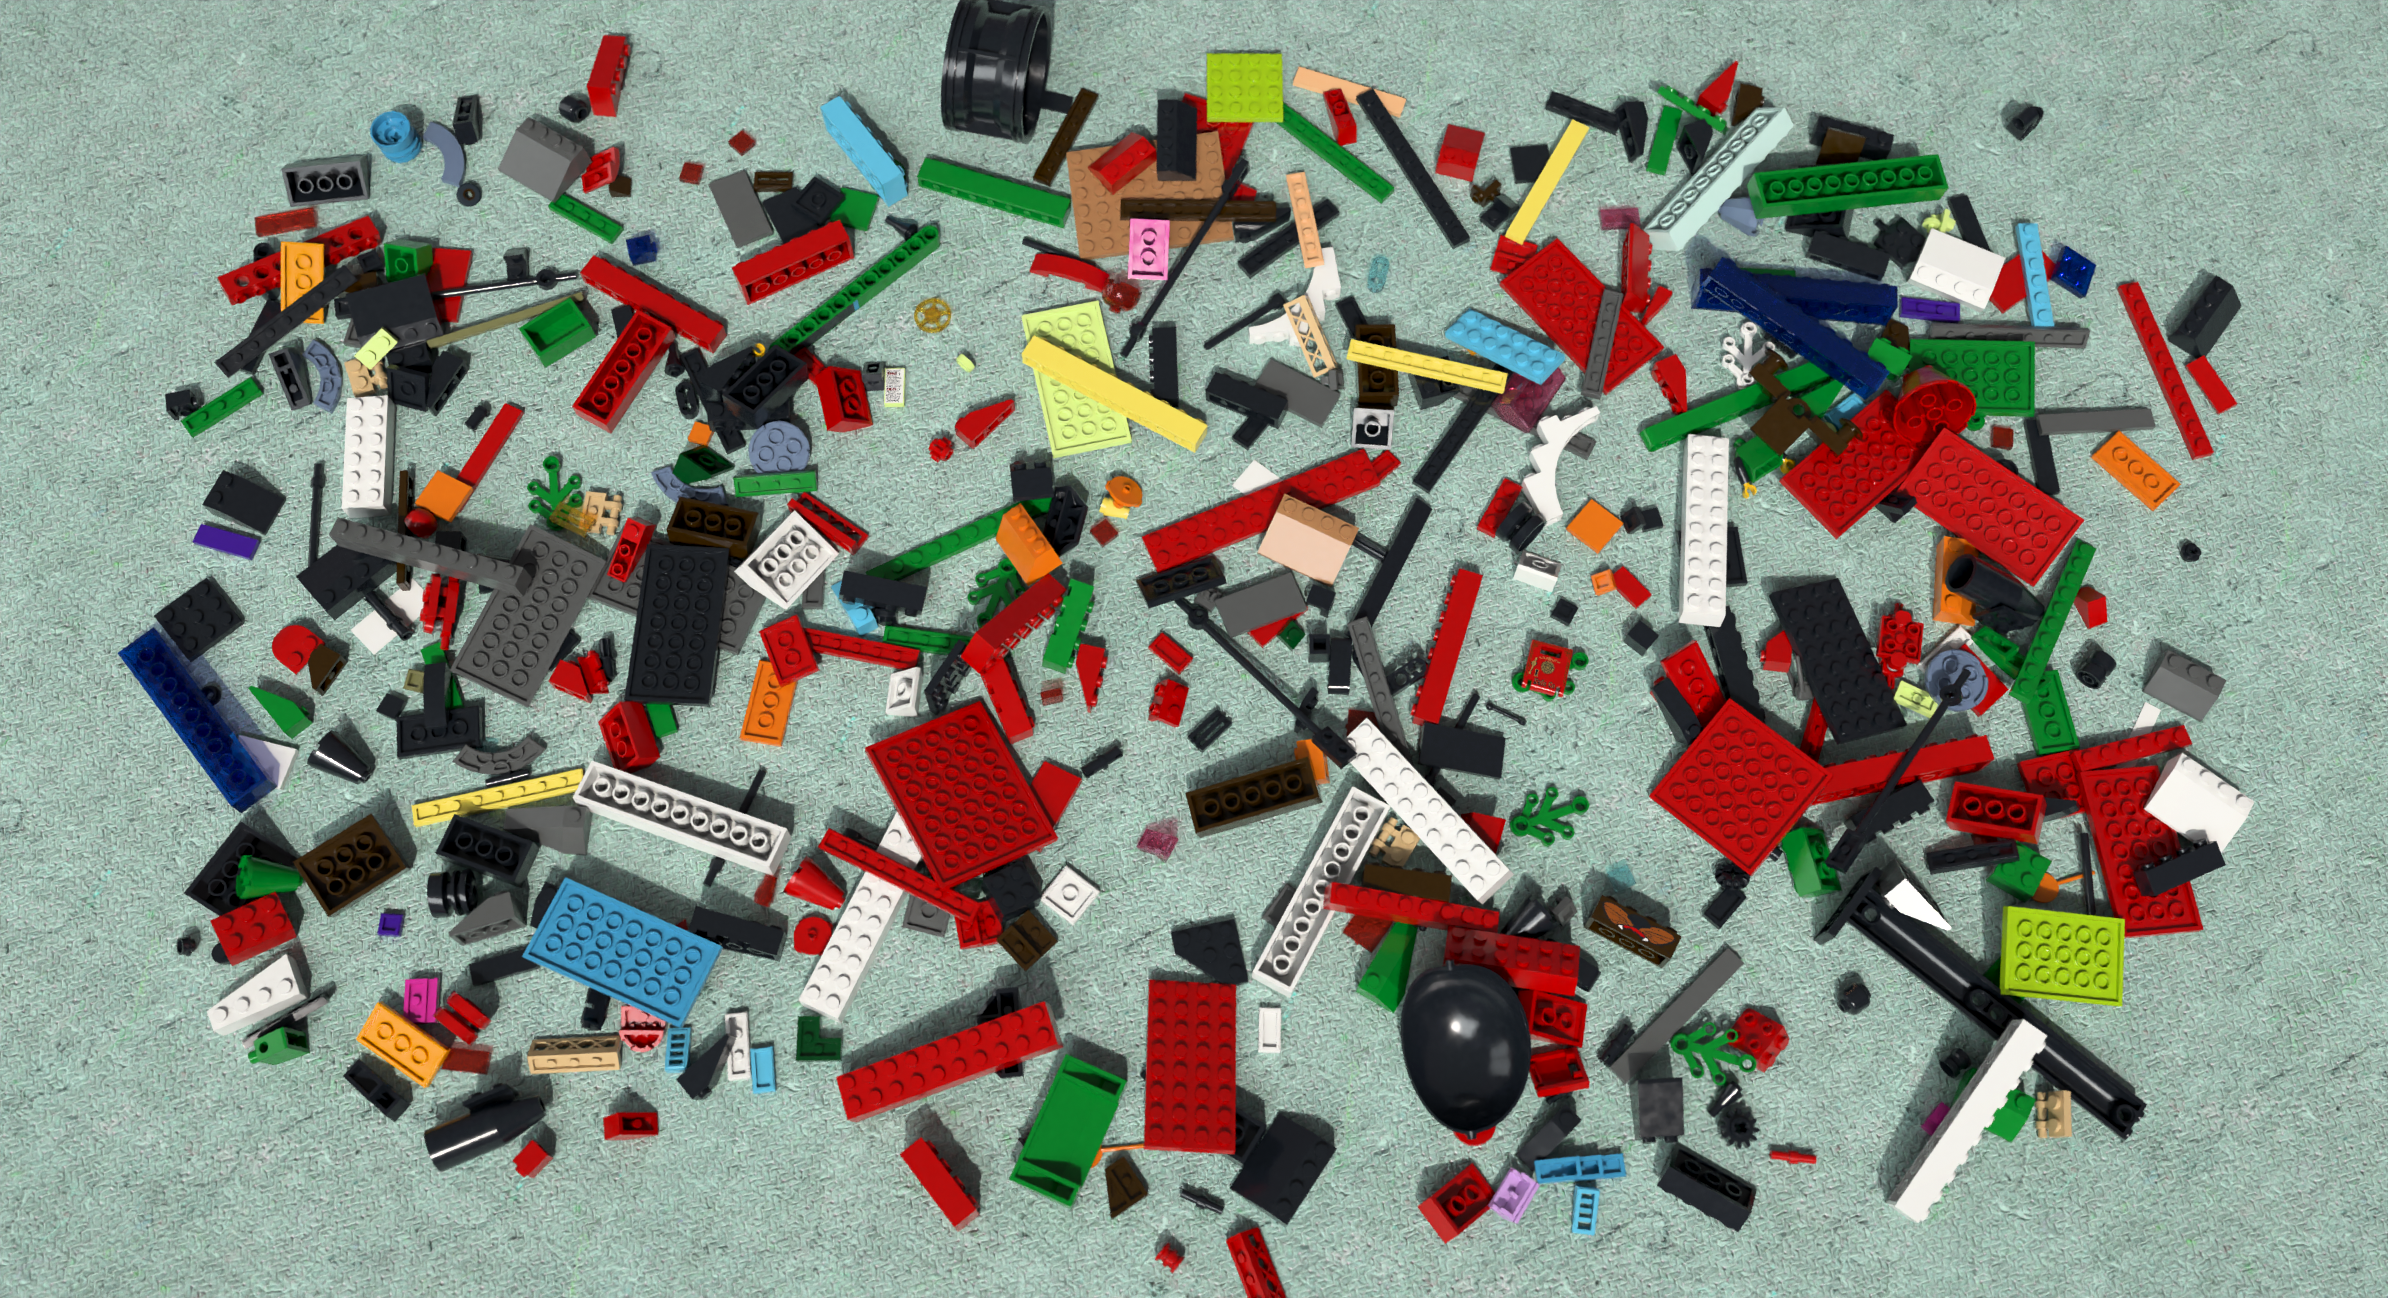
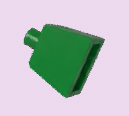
M286 1027L279 1028L254 1041L255 1050L248 1052V1059L252 1064L261 1062L277 1065L307 1055L310 1051L306 1033Z

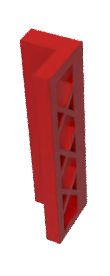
M805 492L797 501L792 498L787 503L790 513L795 510L812 528L853 556L869 538L866 533ZM807 500L812 503L813 509L809 510L802 505L803 502ZM816 513H827L829 520L825 521ZM832 524H843L845 531L841 532L840 530L832 526ZM858 534L861 538L856 542L848 535Z
M1259 1227L1240 1232L1226 1239L1248 1298H1286ZM1253 1234L1256 1242L1255 1247L1251 1244L1249 1235ZM1258 1258H1261L1263 1260L1265 1265L1264 1269L1260 1267L1258 1263ZM1267 1279L1271 1281L1273 1290L1268 1288Z

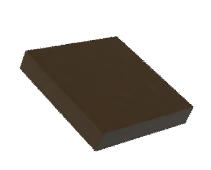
M1828 127L1816 160V165L1858 162L1866 136Z

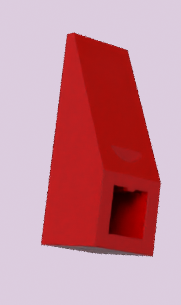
M1341 88L1323 92L1331 128L1337 144L1343 146L1357 143V124Z
M1674 354L1656 362L1651 372L1653 380L1658 382L1661 387L1662 395L1670 402L1673 413L1680 415L1687 412L1686 369L1678 356Z
M640 517L627 518L607 575L624 583L627 582L645 552L647 544L650 543L656 524Z
M1081 643L1076 660V669L1087 712L1091 713L1092 707H1096L1099 695H1096L1097 687L1101 688L1103 676L1101 672L1102 668L1106 669L1108 656H1106L1104 648Z

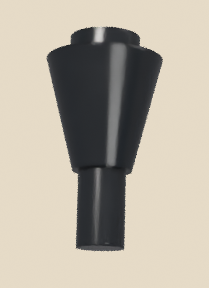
M887 216L885 219V223L894 227L906 241L918 233V227L914 223L895 220L890 216Z
M672 343L669 347L664 372L671 377H678L684 373L685 369L677 353V345Z
M1733 1080L1731 1083L1726 1081L1716 1099V1103L1707 1113L1715 1118L1723 1108L1743 1097L1741 1093L1743 1089Z

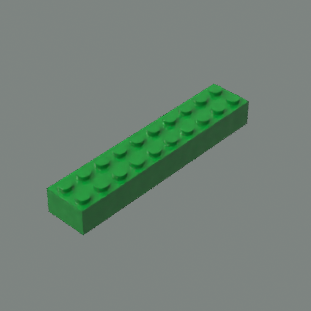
M1939 154L1758 172L1753 174L1747 184L1756 219L1940 200L1949 188Z

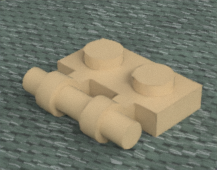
M357 358L344 362L355 398L366 397L376 393L374 387L376 385H379L381 389L388 387L387 374L382 368L384 365L382 359L371 369L366 367ZM375 370V376L371 377L370 371Z
M586 491L579 524L580 532L601 534L602 526H606V534L614 535L615 529L619 525L618 515L622 510V497L614 495L613 501H608L607 493ZM605 510H611L609 518H604Z
M1393 817L1387 823H1384L1381 828L1382 832L1378 839H1374L1373 847L1369 853L1376 857L1379 852L1385 854L1381 861L1389 867L1392 865L1404 867L1420 838L1412 829L1405 825L1402 826L1400 831L1396 830L1394 827L1398 821ZM1389 836L1394 838L1390 847L1385 845Z
M2071 1091L2048 1092V1101L2046 1093L2037 1092L2035 1109H2037L2038 1121L2035 1122V1129H2038V1138H2047V1130H2049V1137L2052 1138L2072 1137Z

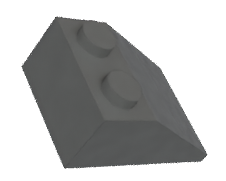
M497 892L494 894V897L487 898L449 931V937L461 946H465L527 927L522 904L510 892Z

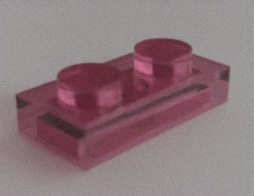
M1638 208L1604 209L1599 211L1601 231L1628 229L1630 223H1634L1640 228Z

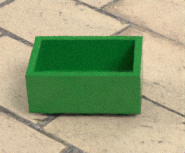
M571 298L566 299L519 328L525 341L545 368L596 338L591 325Z

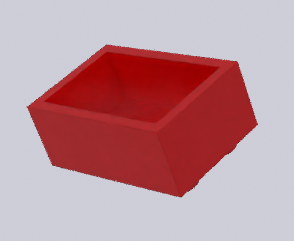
M276 892L210 921L232 966L297 937Z

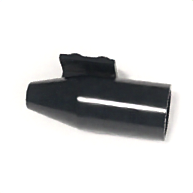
M1964 554L1958 557L1947 571L1945 578L1947 589L1985 609V611L1973 614L1972 618L1979 621L1982 625L1995 629L1998 633L2006 634L2009 631L2021 630L2024 627L2032 626L2044 614V605L2020 580L1971 554Z
M498 1083L491 1086L487 1092H477L468 1096V1100L463 1101L462 1104L470 1110L469 1112L424 1131L425 1144L437 1170L444 1172L512 1142L547 1116V1111L540 1095L516 1098L519 1095L517 1090L507 1084Z

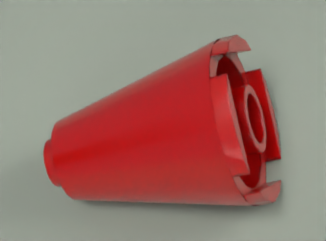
M806 856L800 863L799 868L794 872L783 891L787 895L830 910H834L835 907L840 909L846 900L843 896L845 892L809 856Z

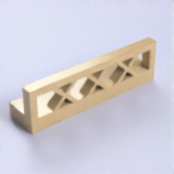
M1303 295L1284 304V309L1313 377H1319L1327 373L1328 370L1339 369L1309 296ZM1299 303L1302 308L1300 317L1292 315L1289 307ZM1301 321L1308 323L1310 327L1307 336L1299 331ZM1309 339L1317 343L1318 347L1315 354L1309 352L1306 348ZM1316 358L1324 360L1327 368L1317 372L1314 366Z
M620 1035L532 1040L527 1055L530 1074L620 1070L622 1065L619 1052L622 1044ZM607 1044H615L614 1047H604ZM585 1045H592L588 1048H581ZM563 1046H570L566 1049H559ZM538 1047H547L544 1050H537Z

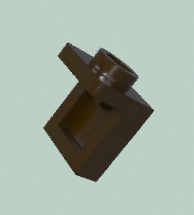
M1495 180L1484 191L1477 185H1474L1471 189L1470 197L1474 203L1485 208L1491 201L1494 202L1496 196L1501 195L1502 184Z

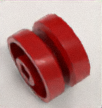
M453 991L446 1000L455 1011L452 1013L446 1007L440 1006L433 1014V1017L471 1046L478 1038V1034L470 1025L473 1024L480 1030H485L492 1020L482 1013L483 1010L471 1000L465 999L456 991Z

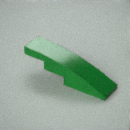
M1984 626L1972 635L1971 639L2002 671L2015 680L2025 656L2018 653L2019 646ZM2042 675L2034 695L2038 696L2051 686L2052 680Z

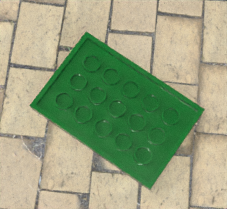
M1910 339V355H1912V358L1909 361V374L1917 369L1931 365L1934 369L1963 383L1972 391L1975 397L1976 411L1974 415L2034 417L2035 342Z

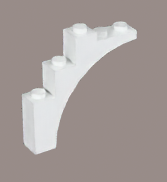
M1333 247L1321 248L1324 265L1313 267V277L1308 290L1304 294L1309 296L1319 322L1324 321L1325 318L1324 299L1334 300L1340 298L1341 286ZM1297 303L1291 309L1292 315L1300 317L1302 308ZM1287 313L1266 324L1249 327V344H1263L1269 341L1281 342L1288 339L1289 346H1300ZM1301 321L1299 331L1306 336L1309 332L1308 323Z
M1597 406L1591 409L1586 407L1579 414L1574 416L1567 415L1561 421L1555 415L1543 417L1538 422L1536 431L1543 444L1533 447L1529 455V460L1537 474L1531 473L1525 476L1521 486L1534 513L1541 515L1547 521L1545 527L1560 521L1563 516L1555 488V470L1560 454L1573 436L1584 427L1598 420L1600 412Z

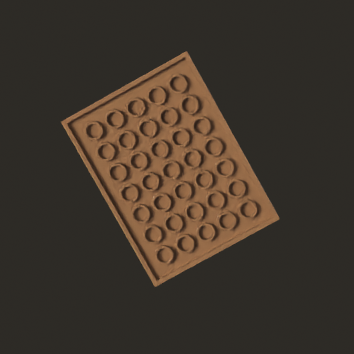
M1218 131L1197 134L1196 181H1158L1157 161H1155L1114 195L1088 169L1092 163L1114 146L1066 152L1079 256L1086 260L1129 255L1130 221L1120 220L1121 200L1218 201L1223 194L1221 187L1225 181ZM1157 140L1148 141L1156 149L1157 154ZM1170 221L1169 249L1189 246L1205 221ZM1214 221L1199 245L1234 240L1232 222Z

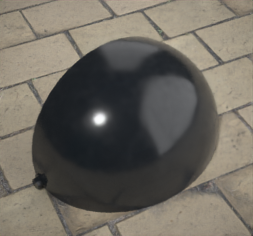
M1454 959L1445 960V965L1433 967L1422 972L1409 987L1401 1013V1046L1405 1066L1417 1096L1434 1119L1449 1130L1467 1135L1469 1140L1476 1139V1134L1489 1130L1503 1121L1516 1106L1523 1093L1531 1062V1036L1527 1017L1518 996L1511 986L1490 969L1473 964H1455Z

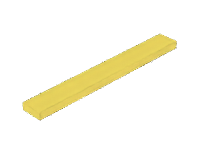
M1572 119L1507 230L1505 237L1521 245L1524 243L1585 138L1589 127Z
M1351 339L1347 354V360L1501 394L1504 393L1508 373L1354 339Z
M582 768L415 804L412 805L414 826L420 827L452 819L454 814L466 817L575 793L584 776V770Z

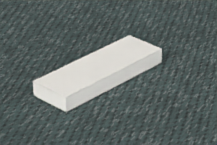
M1959 626L1925 657L1917 667L1925 674L1927 665L1936 655L1944 651L1958 649L1963 644L1969 647L1974 642L1971 639L1972 636Z
M748 1012L725 1014L726 1034H732L736 1037L727 1059L728 1080L752 1079Z

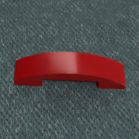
M1036 254L1030 268V273L1049 277V274L1083 283L1085 288L1104 293L1110 278L1109 274L1092 265L1052 254Z

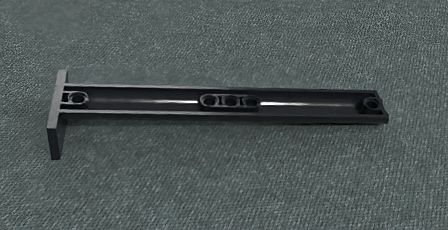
M1876 866L1861 875L1815 937V942L1821 946L1835 938L1847 922L1996 1041L1999 1040L2012 1020L2024 1019L2047 1035L2044 1040L2046 1042L2045 1047L2040 1053L2036 1052L2032 1057L2033 1064L2030 1068L2058 1090L2071 1091L2072 1101L2119 1138L2126 1140L2133 1132V1125L2135 1122H2139L2145 1114L2143 1110L2147 1104L2010 996L2001 995V989L1908 916L1899 912L1896 907L1891 909L1885 903L1883 897L1872 889L1883 873L1881 869ZM1865 912L1870 914L1871 921L1865 918ZM1973 996L1977 998L1978 1006L1973 1003ZM1991 1010L1996 1014V1020L1991 1017ZM2119 1111L2123 1113L2124 1120H2121L2119 1117Z

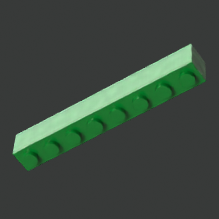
M925 157L917 175L919 187L1063 229L1071 212V199L1063 195L1057 196L1045 190L1033 189L1028 185H1019L1007 179H998L990 174H981L972 169L960 168L955 164L940 162L937 159Z

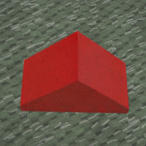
M2089 586L2079 589L2074 605L2087 629L2107 623L2106 596Z

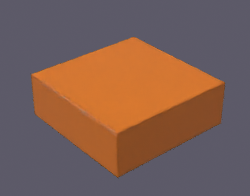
M695 421L688 440L689 442L708 447L714 432L710 431L709 425Z
M1607 569L1591 575L1595 595L1600 596L1617 589L1612 570Z

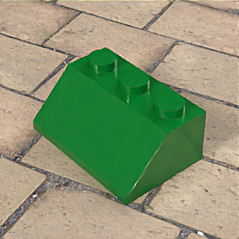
M1802 827L1787 833L1782 839L1781 846L1786 853L1788 869L1792 873L1795 882L1794 889L1799 897L1811 898L1842 891L1836 870L1827 867L1825 864V860L1830 854V849L1824 830Z
M1973 1067L1964 1072L1950 1109L1978 1069ZM2010 1089L2006 1095L2008 1100L2001 1109L1997 1108L1993 1114L1995 1119L1988 1128H1983L2010 1143L2013 1142L2028 1120L2036 1101L2035 1098L2017 1089L2013 1091Z

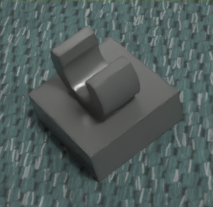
M1343 369L1328 370L1329 376L1321 377V385L1329 384L1330 390L1344 389Z
M1211 588L1199 592L1194 599V603L1212 613L1216 607L1215 600L1222 598L1223 594Z
M1567 896L1563 899L1557 897L1555 900L1558 905L1555 908L1550 905L1548 906L1550 913L1554 915L1556 922L1562 927L1577 913L1573 901Z

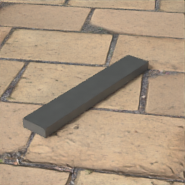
M1608 289L1603 291L1580 394L1582 396L1598 400L1602 396L1624 293Z
M2151 409L2039 414L2035 417L2040 436L2152 430L2156 427Z

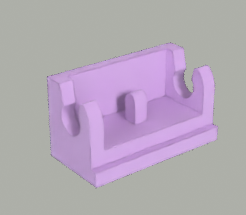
M1510 1167L1488 1207L1503 1219L1518 1224L1540 1185L1525 1173L1521 1172L1520 1174L1517 1170Z

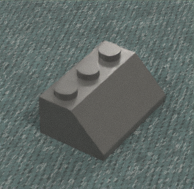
M2167 650L2157 659L2142 692L2201 722L2218 699L2226 680Z

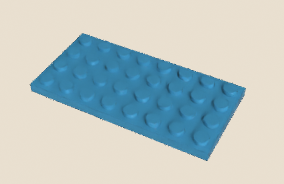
M565 877L522 957L682 1029L723 947Z

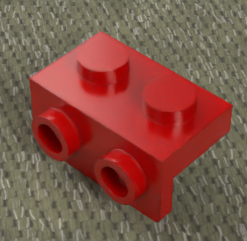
M1170 679L1158 682L1154 688L1155 695L1153 703L1149 707L1148 720L1151 722L1158 720L1174 728L1179 727L1189 688Z

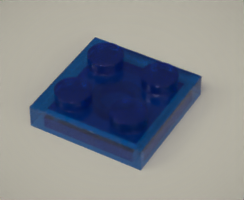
M2066 245L2060 250L2050 280L2082 299L2087 295L2096 264Z

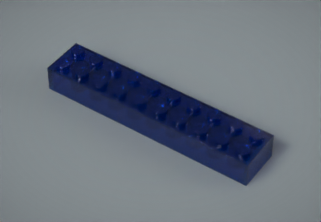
M1722 257L1700 286L1864 400L1878 390L1890 373L1884 364L1869 358L1868 353L1853 347L1849 340L1837 336L1833 329L1821 325L1816 317L1808 316L1802 312L1803 310L1800 306L1786 301L1785 296L1778 292H1773L1765 282L1757 281L1749 271L1740 269L1729 258Z
M1704 268L1699 270L1691 288V309L1886 326L1898 307V286L1886 283L1871 284L1870 282L1859 283L1849 280L1836 281L1828 278L1813 279L1811 277L1779 276L1770 273L1756 274L1749 271L1733 272L1732 270L1722 271Z
M153 627L118 652L121 659L231 807L243 813L278 787L162 633Z

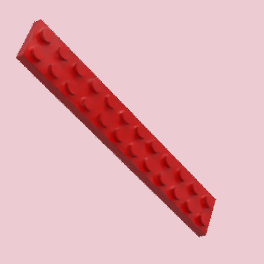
M1362 449L1142 536V541L1156 572L1160 573L1267 531L1284 494L1320 510L1380 486L1381 482L1365 450Z

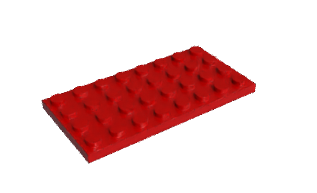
M1556 238L1503 279L1499 286L1585 374L1604 289L1607 288ZM1622 303L1602 391L1605 395H1608L1664 349V346Z
M1887 389L1850 420L1861 430L1863 434L1862 440L1854 437L1848 443L1849 446L1837 458L1834 456L1835 453L1822 443L1779 481L1836 540L1905 481L1931 446L1922 445L1921 442L1914 441L1909 443L1897 434L1893 425V412L1897 399Z
M1945 427L1896 491L1897 493L1914 496L1917 500L1914 508L1960 539L1967 540L1978 551L2032 587L2036 585L2084 522L2083 518Z
M2158 765L2077 773L2078 784L2114 918L2125 919L2124 939L2191 933L2204 930L2190 881L2157 896H2142L2133 871L2140 869L2141 864L2151 861L2154 863L2158 861L2159 856L2175 854V850L2181 848L2177 832L2144 810L2160 777Z
M1149 979L1143 1150L1235 1154L1236 984Z

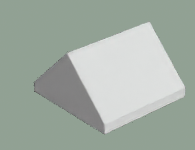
M1523 550L1513 579L1552 592L1562 564Z
M915 667L891 674L885 714L918 717L923 684L921 668Z

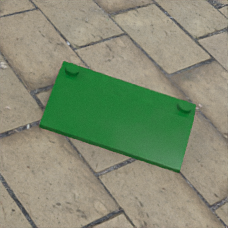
M1065 1054L1009 1180L1073 1210L1128 1086L1127 1080Z

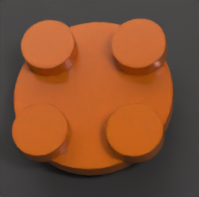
M1117 476L1105 484L1106 490L1109 491L1114 499L1113 505L1116 508L1122 509L1124 506L1140 507L1142 504V491L1139 485L1132 479Z

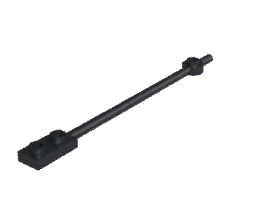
M1242 158L1239 164L1236 163L1234 165L1229 180L1226 179L1222 184L1223 194L1143 319L1137 322V324L1133 323L1129 330L1131 334L1130 339L1120 353L1122 357L1127 358L1135 344L1144 337L1147 326L1226 202L1231 201L1247 176L1250 166L1249 162Z
M543 269L534 278L434 291L432 293L435 299L534 285H538L543 290H551L556 286L557 282L577 280L576 272L555 274L552 270ZM347 298L334 299L337 320L352 318Z
M1182 598L1174 601L1188 615V625L1195 630L1203 629L1314 734L1312 742L1340 769L1356 759L1357 753L1329 726L1320 729L1208 623L1209 615L1205 610L1193 609Z
M1963 669L1954 684L1946 685L1940 690L1939 695L1942 702L1855 831L1847 828L1825 860L1827 867L1846 874L1868 841L1867 836L1863 834L1948 707L1956 706L1962 701L1963 694L1961 688L1971 675L1968 669Z

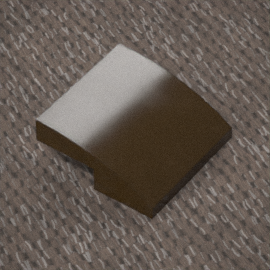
M1029 910L996 939L1025 972L1058 943L1057 939Z

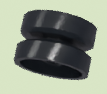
M1526 502L1518 505L1504 519L1495 533L1503 542L1510 540L1509 548L1516 554L1526 549L1547 523L1539 514L1532 516L1533 508Z

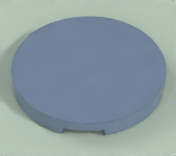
M775 421L761 426L753 434L749 443V458L758 474L804 471L810 459L808 439L798 427L788 422Z
M1958 649L1944 651L1936 655L1929 662L1925 671V686L1930 697L1940 705L1942 702L1939 695L1940 690L1946 685L1954 684L1963 669H1968L1971 675L1961 688L1963 694L1962 701L1956 706H1949L1947 710L1961 712L1978 705L1984 699L1988 690V677H1986L1984 669L1980 665L1981 662L1972 654Z

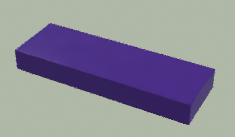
M1901 297L1899 317L1958 324L1960 322V303Z
M204 524L200 525L192 541L195 545L251 561L260 545L257 539Z

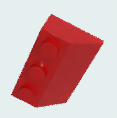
M1131 132L1092 163L1088 169L1114 195L1157 161L1156 149L1144 136Z
M828 366L815 376L827 431L844 433L873 425L860 370Z
M621 701L598 721L615 769L631 774L651 766L660 758L659 749L654 740L642 703Z

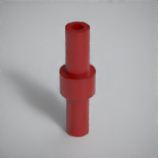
M1770 1150L1769 1154L1770 1159L1784 1160L1790 1164H1798V1162L1816 1164L1817 1161L1816 1155L1802 1154L1796 1150H1788V1152Z

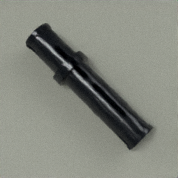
M370 591L365 595L364 600L371 605L387 623L386 626L396 632L402 641L412 637L413 631L404 624L403 618L400 615H396L375 591Z

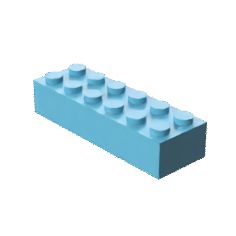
M838 96L821 106L820 109L826 130L886 205L890 207L908 196L906 190L908 185L903 178L905 176L903 169L900 165H895L893 157L889 152L886 153L884 151L882 143L878 139L875 140L873 138L870 128L868 126L864 127L862 119L858 114L852 112V107L848 101L844 102Z

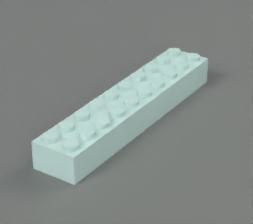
M1785 107L1756 108L1645 227L1643 231L1649 235V243H1652V250L1679 251L1684 248L1688 240L1696 235L1700 227L1707 223L1711 215L1719 210L1722 203L1731 196L1737 187L1742 185L1745 178L1754 171L1756 166L1766 158L1768 153L1777 146L1779 141L1794 126Z

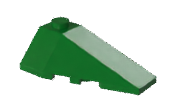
M1401 922L1394 924L1356 989L1357 993L1393 1014L1405 995L1417 934L1416 927Z

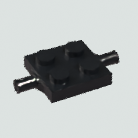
M1903 217L1890 226L1879 219L1875 226L1883 233L1873 244L1877 248L1884 249L1888 254H1891L1890 260L1901 270L1907 264L1916 262L1926 238Z

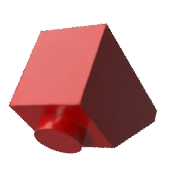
M1784 630L1769 640L1764 650L1761 649L1759 662H1763L1762 670L1788 673L1791 665L1792 646Z
M560 659L549 679V683L553 688L591 704L593 699L589 693L582 670L579 668L580 665L571 660L566 662Z
M617 1112L603 1118L604 1140H630L658 1135L657 1112Z

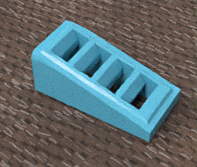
M691 1027L682 1029L668 1028L665 1072L683 1073L690 1067ZM685 1034V1038L674 1039V1035ZM673 1043H684V1047H673ZM684 1051L683 1055H673V1052ZM673 1060H683V1063L673 1064Z
M1575 1185L1572 1233L1595 1236L1600 1189ZM1582 1193L1591 1194V1199L1581 1197ZM1580 1204H1591V1208L1580 1207ZM1579 1212L1590 1213V1218L1579 1216ZM1578 1221L1590 1223V1227L1578 1226Z

